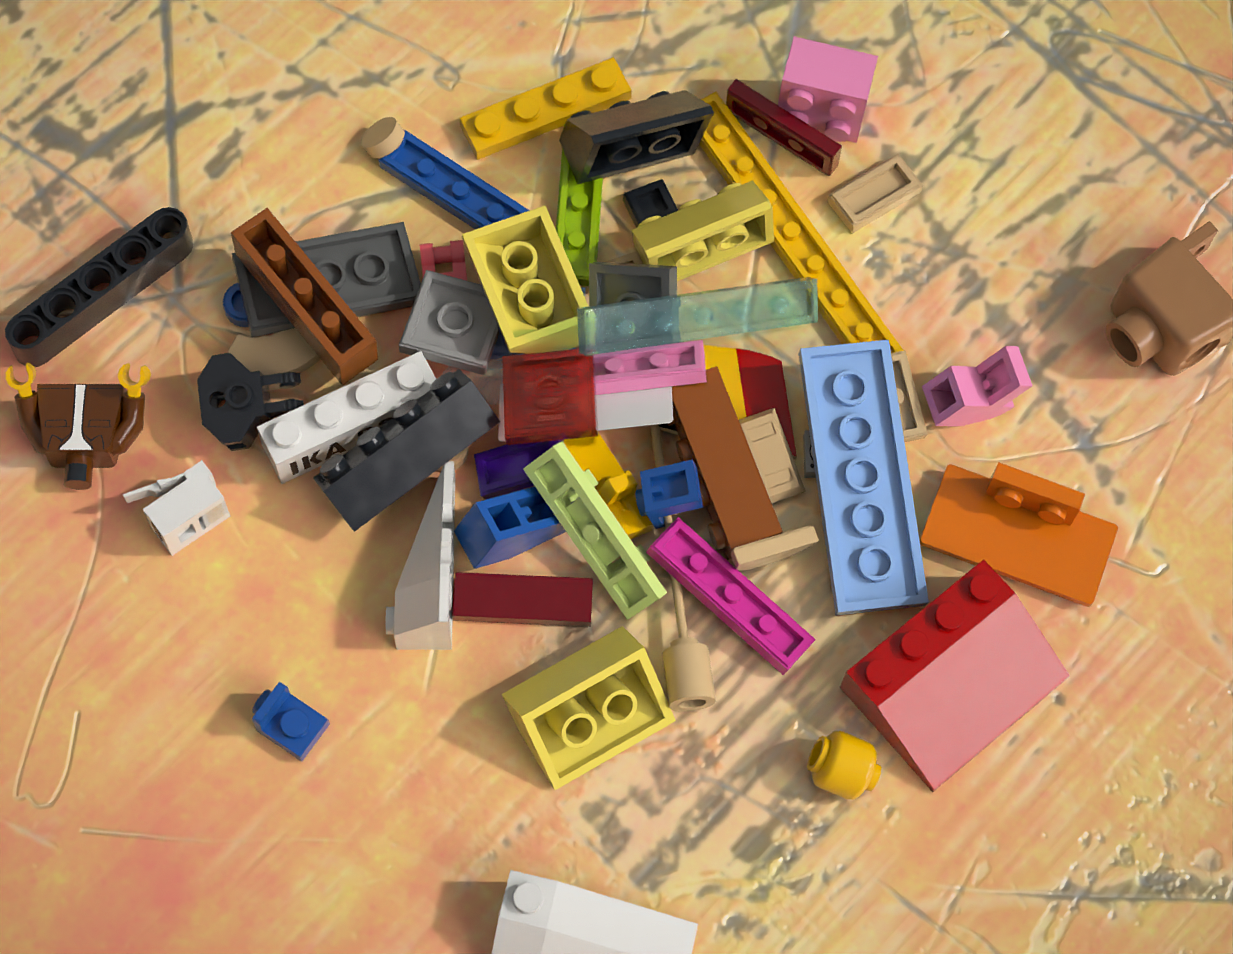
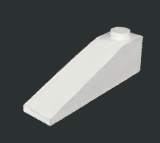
M448 461L442 467L395 590V607H386V634H394L397 650H452L455 527L454 461Z
M510 870L498 918L492 954H692L698 924L563 882Z

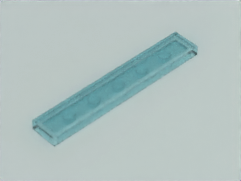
M805 277L577 308L579 353L587 356L818 322L817 279Z

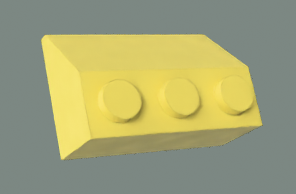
M753 180L743 185L741 183H733L721 189L718 195L704 201L699 199L691 200L683 204L677 212L664 217L653 216L645 219L638 225V228L631 230L634 247L638 251L643 264L677 266V281H680L774 242L773 207L769 199Z
M545 205L462 234L464 244L510 353L555 355L594 341V317Z
M623 626L502 694L519 733L554 790L676 721L644 646Z

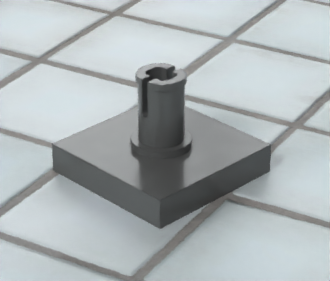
M613 262L589 263V308L594 317V341L590 342V352L677 343V266Z

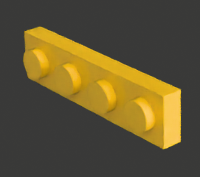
M612 57L460 117V127L476 159L479 160L564 126L567 119L578 112L588 110L594 113L610 108L618 102L628 101L631 99L632 90L615 58Z

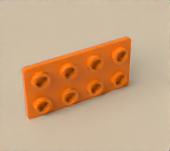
M998 462L991 478L949 464L945 469L922 532L920 545L975 566L984 559L999 575L1090 607L1095 600L1118 526L1081 512L1080 508L1085 493L1000 462Z

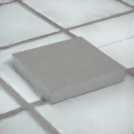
M426 270L399 343V352L413 355L422 351L426 360L485 376L500 328L482 285Z

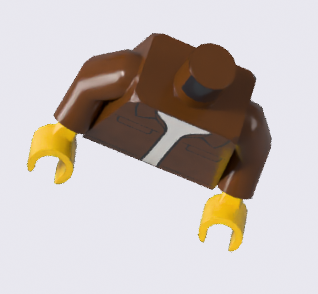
M26 363V371L28 372L27 382H19L14 378L12 365L7 369L5 379L8 385L18 390V394L14 398L22 430L34 450L42 455H46L52 467L65 468L64 485L67 488L75 490L91 488L93 468L114 467L117 464L118 456L125 453L142 432L144 427L145 394L141 392V387L146 385L151 377V372L146 365L140 368L139 382H134L130 379V363H127L119 369L118 380L120 384H37V392L31 389V384L36 378V370L32 364Z

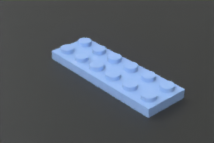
M889 340L800 348L798 355L835 615L926 606L929 600Z

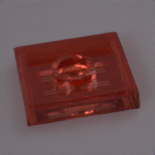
M592 347L502 357L504 430L507 445L598 436L595 358Z

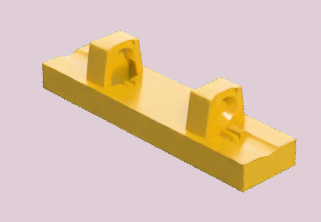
M599 432L563 436L565 446L583 472L589 469L599 484L595 486V489L628 537L632 540L652 531L654 528L647 515H640L637 506L635 491L638 483L629 470L623 471Z

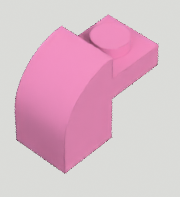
M1005 346L976 367H948L924 384L922 388L935 426H965L992 419L1014 408L1012 400L1031 388L1032 383L1018 346Z

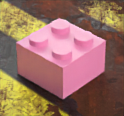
M794 36L782 79L778 105L834 141L857 143L878 56Z

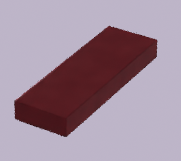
M735 79L727 89L726 105L736 118L825 175L831 176L839 165L842 145L738 79Z
M455 572L453 621L591 627L593 578Z

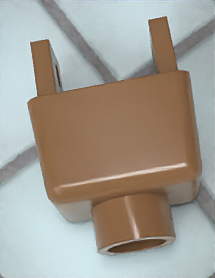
M1210 221L1181 241L1176 237H1171L1123 278L1111 302V311L1116 319L1106 325V335L1112 349L1126 364L1132 367H1139L1152 358L1166 374L1175 376L1226 346L1233 338V299L1196 259V257L1209 248L1218 232V229Z

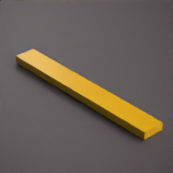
M717 91L702 98L701 100L711 105L714 114L699 145L728 185L733 183H741L743 185L753 180L769 199L773 207L774 242L770 244L841 344L889 340L891 353L904 351Z

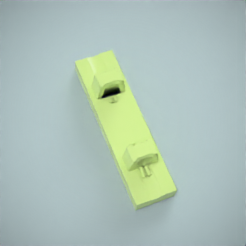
M563 441L551 447L523 468L627 620L667 593L646 563L651 559L641 544L635 547L595 489V486L599 484L589 469L583 472Z

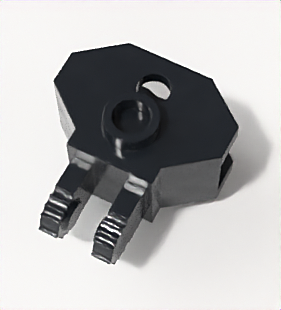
M231 353L212 355L197 379L202 425L231 451L249 449L259 434L257 426L304 405L303 400L286 399L277 402H271L269 390L287 389L301 383L300 373L284 372L263 375L260 371L250 372ZM226 400L225 404L219 407L220 402Z

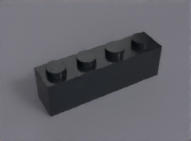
M460 369L454 373L448 372L438 377L431 384L430 391L417 400H409L396 409L391 420L380 428L374 427L367 430L359 437L355 447L343 456L336 455L328 459L321 466L320 473L313 477L354 532L501 422L472 380Z

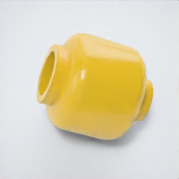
M834 731L827 737H819L811 750L807 763V768L812 772V779L817 787L850 800L856 799L865 790L872 791L881 774V765L876 764L877 753L874 746L843 731Z

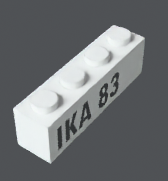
M422 351L257 426L263 449L281 484L322 466L333 456H343L357 445V440L367 430L374 427L380 428L394 417V412L402 404L409 400H417L430 391V386L436 380V377Z

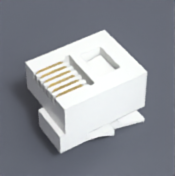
M202 460L182 474L172 478L156 480V483L123 494L127 503L148 496L160 497L143 508V511L151 529L171 556L230 517L225 499L216 487L213 474Z

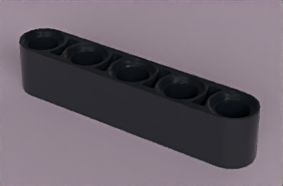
M171 207L155 211L16 314L7 323L5 337L17 360L24 366H26V363H30L34 367H39L47 363L183 261L193 248V238L185 215L178 209ZM168 232H179L173 238H162ZM135 257L144 258V260L138 264H127L131 259ZM100 283H109V286L102 291L92 290ZM65 309L74 310V312L67 317H57V315ZM29 336H38L37 340L31 344H21Z

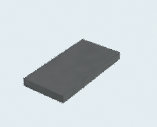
M404 222L296 241L357 317L413 307L421 283ZM232 253V261L251 338L295 328L237 255Z

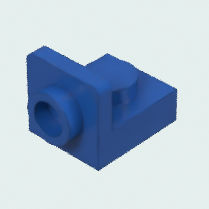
M693 459L640 471L642 489L635 491L637 506L640 515H647L655 529L665 527L664 516L703 508L697 466Z
M281 682L276 685L273 691L265 690L257 699L252 709V713H254L252 721L257 732L300 761L305 759L330 725L326 717L290 694L289 688Z

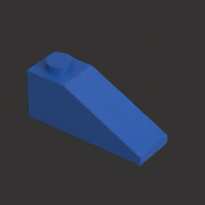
M536 487L475 502L454 529V533L474 569L511 559L566 532Z

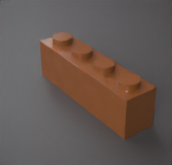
M268 208L231 232L237 257L341 385H344L378 361L376 339Z
M716 366L706 370L707 382L672 386L673 421L667 423V425L674 424L680 440L676 441V449L681 462L693 459L697 466L703 507H707L713 522L708 524L712 543L716 550L723 548L726 558L729 560L732 559L731 553L735 547L779 535L783 531L719 369Z

